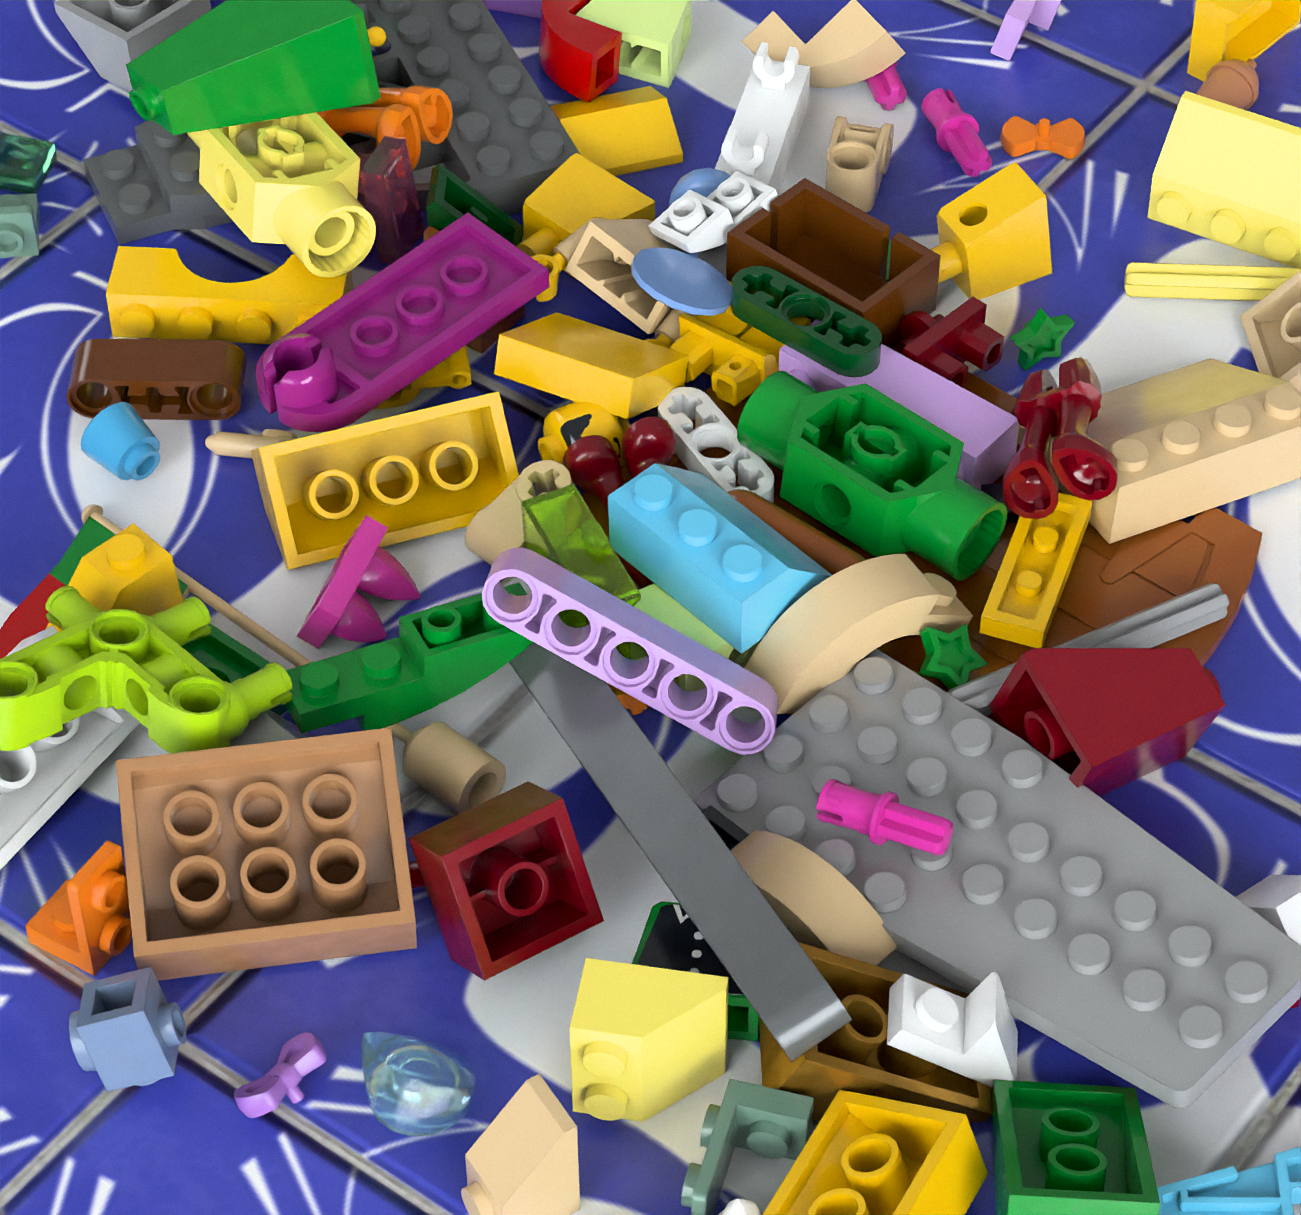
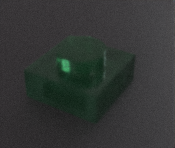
M2 133L0 135V189L27 194L37 193L57 161L54 142Z

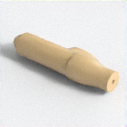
M265 429L261 435L217 431L216 434L206 438L205 445L209 450L214 451L215 455L252 459L251 450L298 438L292 432L277 429Z

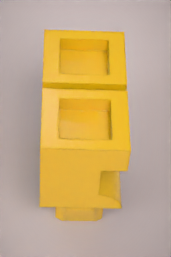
M731 306L724 313L712 316L695 315L693 317L687 313L679 315L680 337L669 349L689 355L685 378L686 383L694 380L704 372L711 376L712 390L716 393L717 397L736 406L747 396L752 395L767 377L779 371V351L785 344L738 319L733 314ZM805 316L795 317L791 320L797 325L808 326L811 324V319Z

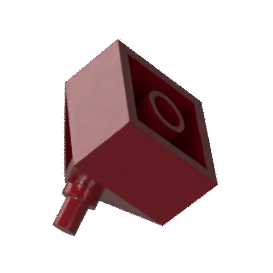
M529 781L408 838L416 859L415 861L408 862L411 888L426 887L451 960L484 981L604 921L563 798Z

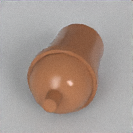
M1233 59L1216 63L1208 71L1206 80L1195 94L1240 109H1249L1256 102L1259 94V79L1255 71L1257 67L1256 62L1252 59H1248L1247 62Z

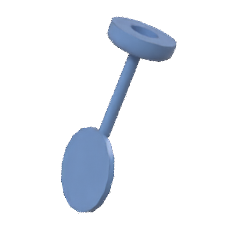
M712 168L697 169L681 177L673 188L669 207L689 189L704 197H708L731 175L725 171ZM653 247L641 250L633 258L631 273L638 285L654 299L671 308L694 315L712 316L724 313L731 306L730 283L712 265L699 259L700 252L688 253L685 251L684 253L675 249Z

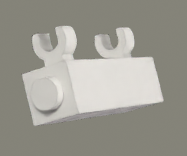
M761 42L734 119L722 144L721 154L715 169L725 171L729 175L739 171L775 188L779 196L809 110L810 66L798 65L799 52L796 47H789L785 62L773 61L768 56V43Z

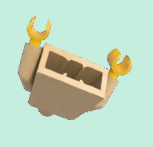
M601 217L592 218L555 246L552 257L544 254L531 256L549 270L550 287L537 295L536 300L546 302L556 296L559 273L565 269L647 334L655 333L657 339H646L644 341L669 349L680 337L679 315L687 312L671 308L654 299L643 290L632 276L631 263L641 250L648 248H669L684 253L685 251L653 235L648 226L653 221L648 219L609 220Z

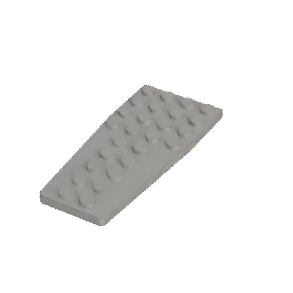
M878 649L865 656L848 675L824 687L776 728L771 742L763 750L754 754H746L693 799L701 812L711 805L749 835L755 830L779 834L816 853L838 870L871 904L884 921L881 926L897 945L896 950L970 992L992 972L998 973L1012 1016L1174 1108H1186L1192 1105L1301 997V945L1084 785L1077 788L1069 780L1070 774L1020 737ZM829 779H836L855 788L880 795L887 791L894 792L898 795L900 804L950 820L953 823L954 830L949 847L943 855H935L889 839L883 845L873 844L869 840L868 835L843 826L840 827L828 822L819 821L816 815L820 811L816 809L819 794Z

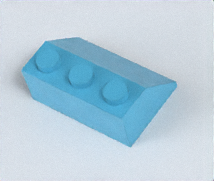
M654 463L608 495L610 548L741 654L759 642L780 616L799 598L832 576L827 570L702 473Z

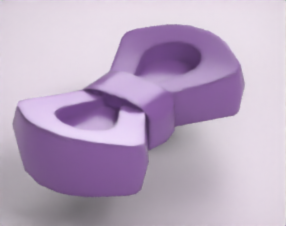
M309 1032L293 1037L283 1045L277 1064L265 1076L237 1088L234 1091V1098L238 1108L248 1118H255L269 1113L279 1106L286 1094L293 1104L301 1101L304 1098V1094L299 1088L298 1083L302 1080V1077L322 1065L327 1059V1053L321 1040Z

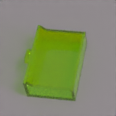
M574 484L521 501L524 548L535 551L633 607L640 601L641 594ZM565 609L558 613L561 621L567 626L582 628L590 624L587 616L581 611ZM631 642L618 644L616 646L618 652L625 658L632 660Z

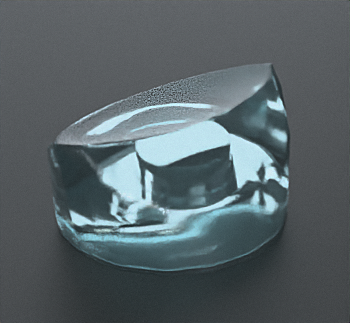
M392 1032L363 1033L361 1046L363 1077L368 1104L379 1122L397 1133L411 1137L428 1136L451 1128L467 1113L474 1094L475 1072L461 1056L443 1045L411 1035Z

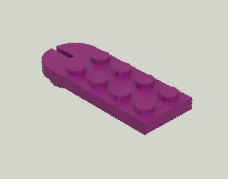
M466 213L273 342L263 352L256 366V381L260 401L271 415L278 410L279 421L296 430L326 432L352 424L549 288V270L474 216Z

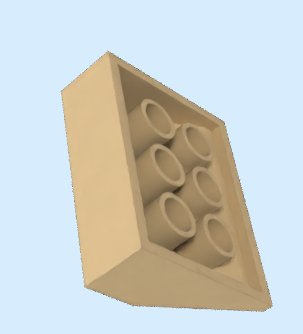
M1211 358L1102 393L1098 417L1088 424V437L1100 443L1114 456L1118 466V479L1115 489L1109 496L1100 500H1091L1093 502L1089 522L1111 544L1301 478V393L1289 381ZM1019 425L1017 443L1020 446L1022 445L1026 428L1021 425ZM1051 437L1049 454L1051 464L1052 444L1056 437ZM1057 476L1059 489L1064 494L1075 496Z

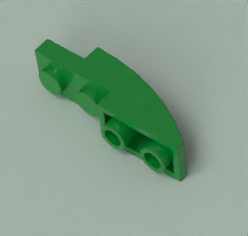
M520 582L503 587L512 595H527ZM482 593L399 617V637L286 670L291 678L293 687L289 692L293 695L291 701L286 703L285 706L301 734L352 718L356 719L362 731L382 729L432 709L466 691L514 659L530 646L533 641L498 623L488 615L483 606Z

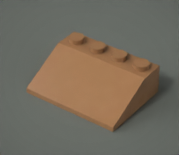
M391 728L116 760L133 951L137 970L152 967L159 981L417 948L416 919Z

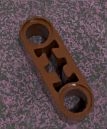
M90 339L82 342L75 350L67 391V402L76 413L91 419L112 404L126 402L132 405L142 420H224L234 416L241 407L247 358L240 347L224 340Z

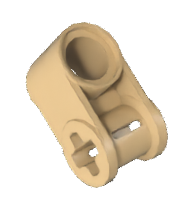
M837 116L833 126L830 146L827 151L825 190L866 213L871 211L875 205L883 174L887 173L889 167L894 125L884 123L881 128L850 124L847 121V117Z
M552 460L538 461L526 467L518 478L491 504L486 505L474 516L466 531L465 546L491 566L501 552L510 548L523 547L547 558L567 537L578 529L583 514L579 501L571 494L573 483L568 469L563 464ZM534 482H535V485H536V488H537V491H538V494H539L538 496H536V493H535V490H534V487H533V483H534ZM561 506H563V509H564V512H565V515H566V519H564V517H563V514H562V511H561V508H560Z

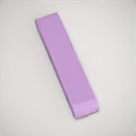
M523 547L510 548L501 552L493 561L482 591V601L488 615L498 623L732 752L741 755L754 754L763 750L771 742L776 727L778 696L773 686L763 678L535 551ZM514 576L521 578L528 583L532 592L525 596L512 595L502 587L500 580L505 577ZM565 609L581 611L587 616L590 624L582 628L567 626L561 621L558 613ZM623 642H635L645 648L648 655L639 660H631L622 656L616 646ZM682 674H692L698 676L706 686L701 690L689 692L676 685L673 679ZM740 706H749L757 709L763 718L755 723H744L737 720L731 711Z

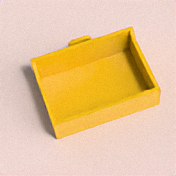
M1196 0L1187 73L1204 82L1208 71L1220 61L1239 59L1247 62L1248 59H1256L1300 23L1301 0Z
M556 312L499 334L494 374L574 402H590L604 407L610 414L630 419L657 407L674 388L684 387L689 355Z

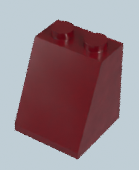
M1033 648L1022 653L988 707L1000 726L1020 737L1070 774L1069 780L1077 788L1084 785L1100 797L1185 757L1226 704L1221 698V690L1216 677L1208 668L1200 664L1191 648Z

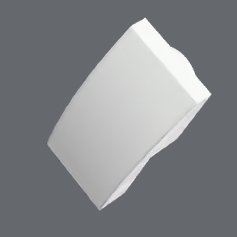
M736 171L708 197H704L689 189L648 226L653 235L688 253L701 252L727 243V233L761 208L770 212V202L777 198L778 194L775 188Z

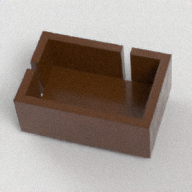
M804 178L771 201L770 212L761 208L727 233L726 279L732 282V278L738 271L751 266L772 268L872 322L881 332V344L889 346L900 337L899 324L904 317L912 311L921 310L931 314L936 310L941 255L898 232L891 239L888 282H886L890 226ZM807 317L811 319V323L816 320V318Z

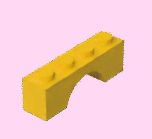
M118 246L106 290V298L113 337L224 340L233 343L272 344L352 291L353 280L352 270L336 277L326 278L311 273L295 254H292L282 266L264 277L238 283L216 282L202 278L187 269L180 260L176 249Z

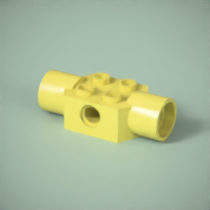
M317 112L187 133L200 148L199 183L251 242L286 244L311 273L326 278L340 276L351 271L370 252L376 236V225L371 214L357 200L360 158Z

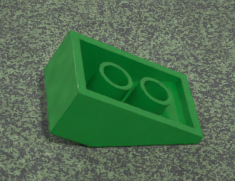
M993 1079L992 1116L995 1215H1159L1160 1200L1136 1088Z

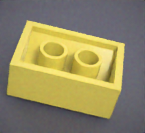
M1185 91L1178 104L1153 173L1147 218L1291 267L1301 268V128Z

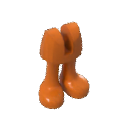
M414 85L407 88H379L381 98L372 104L317 112L339 137L349 132L366 134L375 138L378 157L382 165L391 173L400 175L410 174L416 168L421 153V141L439 144L446 139L451 129L453 118L452 105L446 93L439 88L423 85Z

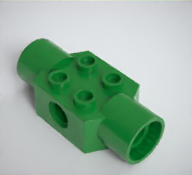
M778 371L767 377L756 388L741 413L737 427L738 442L783 471L780 497L875 557L911 551L954 579L962 581L971 577L983 566L1002 536L1007 521L1006 506L958 477L964 442L866 383L819 392L790 373Z

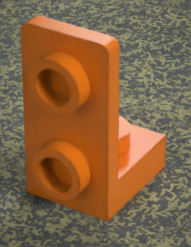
M107 840L71 880L67 879L25 925L30 943L93 976L98 973L112 956H118L127 948L132 939L127 877L121 846Z

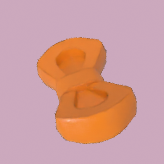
M1013 116L1004 123L1000 134L1002 148L1011 157H1018L1038 150L1051 151L1067 159H1074L1081 153L1086 141L1084 128L1073 118H1067L1050 126V121L1046 118L1040 119L1039 123L1034 125L1018 116Z

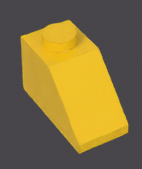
M134 523L84 555L68 586L77 589L82 597L101 611L126 609L152 616L183 602L172 555ZM50 622L46 627L47 629L49 627L54 626L58 632L62 631L58 626L53 625Z

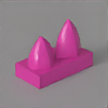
M368 515L364 517L339 554L297 634L298 638L317 649L320 648L330 633L342 639L355 642H373L385 639L386 632L378 613L369 601L355 591L356 588L375 597L389 600L407 601L419 599L421 595L408 571L394 556L379 546L388 527Z

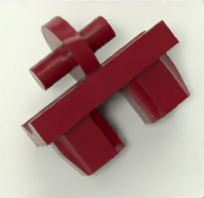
M972 296L945 317L941 314L932 317L921 310L912 311L900 321L899 334L902 341L896 347L898 353L963 388L967 382L969 367L964 362L968 361L987 372L998 364L1002 358L1004 336L985 324L987 304Z

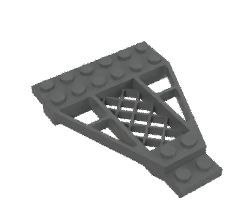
M350 0L363 9L367 29L378 26L386 33L384 44L380 47H374L379 55L372 56L379 88H407L414 85H423L441 89L450 99L453 118L448 136L439 144L421 141L420 158L414 171L444 163L449 171L507 215H513L523 212V204L526 198L570 156L575 153L580 154L482 0ZM154 120L145 121L134 127L137 145L111 150L105 154L83 159L86 178L119 245L172 230L207 229L233 221L199 183L200 148L187 133L172 135ZM349 132L340 137L360 158L357 200L369 213L427 212L430 183L386 184L384 179L400 174L391 173L382 165L377 153L376 139L366 134Z

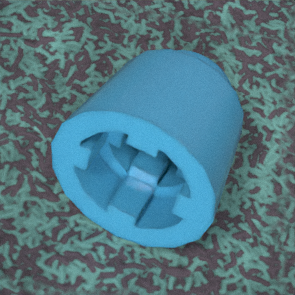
M119 402L108 406L91 420L83 433L81 450L84 454L121 480L134 479L138 481L145 479L153 473L160 462V442L130 403Z

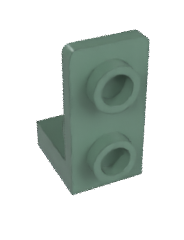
M729 1079L721 1106L710 1104L706 1111L700 1145L707 1148L702 1165L691 1162L688 1167L682 1189L681 1205L690 1207L691 1215H714L735 1146L752 1150L754 1153L765 1158L778 1159L784 1157L796 1160L812 1135L814 1098Z

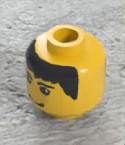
M572 402L547 414L543 425L544 437L538 440L540 457L542 460H552L564 465V453L571 444L585 436L600 435L606 437L611 442L620 466L624 465L621 450L622 439L625 431L630 427L628 419L610 414L602 406L590 402Z

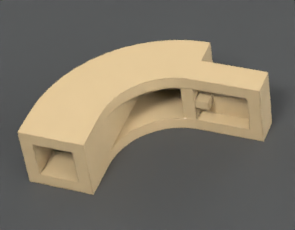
M906 554L879 556L859 562L835 573L799 598L771 626L753 652L745 669L763 678L773 686L778 696L777 714H794L824 687L848 675L857 663L881 645L903 636L920 635L919 631L927 626L951 633L965 623L968 626L973 615L956 597L954 586L943 577L933 573L922 574Z

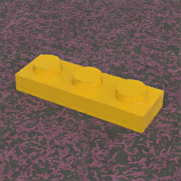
M1058 492L1057 507L1047 517L1029 519L1020 516L981 615L979 633L1034 648H1042L1090 520L1093 501Z

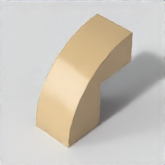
M851 0L806 44L774 11L741 41L754 55H756L761 42L768 43V56L773 61L785 62L789 47H796L799 52L798 65L810 66L809 87L834 88L858 83L887 69L906 54L889 33L857 0Z
M755 830L731 850L779 918L789 928L797 942L876 966L897 948L892 938L881 926L884 921L857 888L831 864L805 846L779 834Z

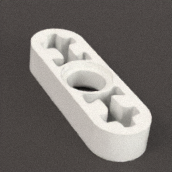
M674 388L658 405V417L667 420L672 426L677 437L675 454L687 469L704 474L725 492L745 489L758 494L774 504V474L760 456L740 445L737 439V429L705 392L696 388ZM695 419V429L693 430V422L691 420ZM720 447L728 450L730 454L723 458H708L700 452L706 448ZM737 475H738V483H739V485H740L739 487H736V476H737Z

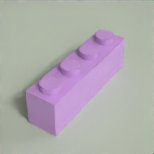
M816 319L808 326L816 325L820 321ZM881 344L878 368L871 374L863 377L839 375L786 345L780 348L779 371L790 373L817 391L823 392L866 383L964 442L958 477L980 490L981 485L993 484L1006 472L1012 457L1016 454L1019 430L1017 417Z

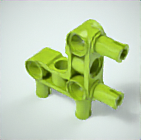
M64 586L54 591L46 603V610L49 611L46 614L48 621L58 626L62 631L0 659V750L14 751L26 748L36 741L62 731L63 724L99 707L108 709L112 706L116 710L125 709L148 729L149 738L170 754L230 747V740L240 736L250 720L280 704H286L291 701L293 694L289 691L293 689L292 682L287 671L276 662H271L264 668L231 683L222 681L181 646L198 638L206 637L211 633V627L207 625L211 623L210 613L205 604L195 596L186 598L184 602L165 611L148 616L126 609L101 611L82 597L77 589L72 586Z

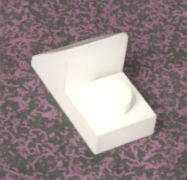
M992 972L966 998L957 996L905 973L890 987L887 1045L989 1087L993 1086V1079L1017 1081L1018 1030L1014 1018L1010 1014L998 973Z

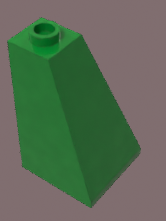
M226 0L126 64L133 89L129 92L133 107L144 120H154L172 135L372 104L381 98L363 9L350 0Z

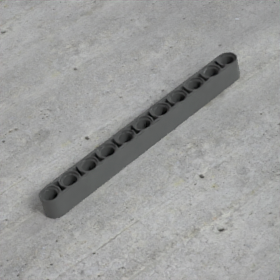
M515 576L506 577L500 581L502 587L520 582L527 594L532 592L528 583L521 578ZM535 642L509 661L514 671L791 1062L852 1021L845 1007L608 684Z

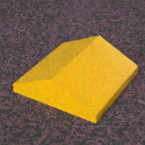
M651 86L597 96L589 103L577 100L550 106L581 156L614 176L683 162V152L667 98Z

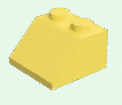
M586 958L570 1023L573 1112L590 1114L595 1118L607 1121L627 1119L643 1122L724 1075L727 1066L729 977Z

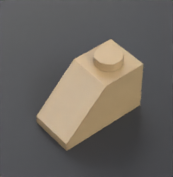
M537 1074L524 1082L465 1154L467 1186L461 1189V1195L469 1215H571L580 1210L577 1125L542 1076Z

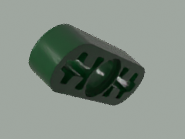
M747 267L738 271L732 278L731 310L741 321L839 375L863 377L871 374L878 368L880 364L882 335L879 328L872 322L769 267ZM806 316L816 318L820 323L813 326H802L794 324L791 320L795 317Z

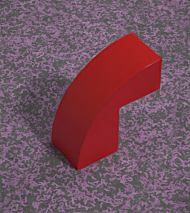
M542 0L539 38V60L541 66L556 85L569 94L589 103L618 81L622 33L576 16L591 0Z

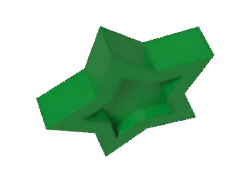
M1039 308L1033 319L1028 321L1022 330L1009 337L1020 348L1017 363L1027 371L1043 358L1061 357V341L1075 322L1067 314L1049 317Z
M966 623L951 633L928 626L919 631L927 656L918 675L939 678L950 690L967 683L969 673L988 665L971 648Z

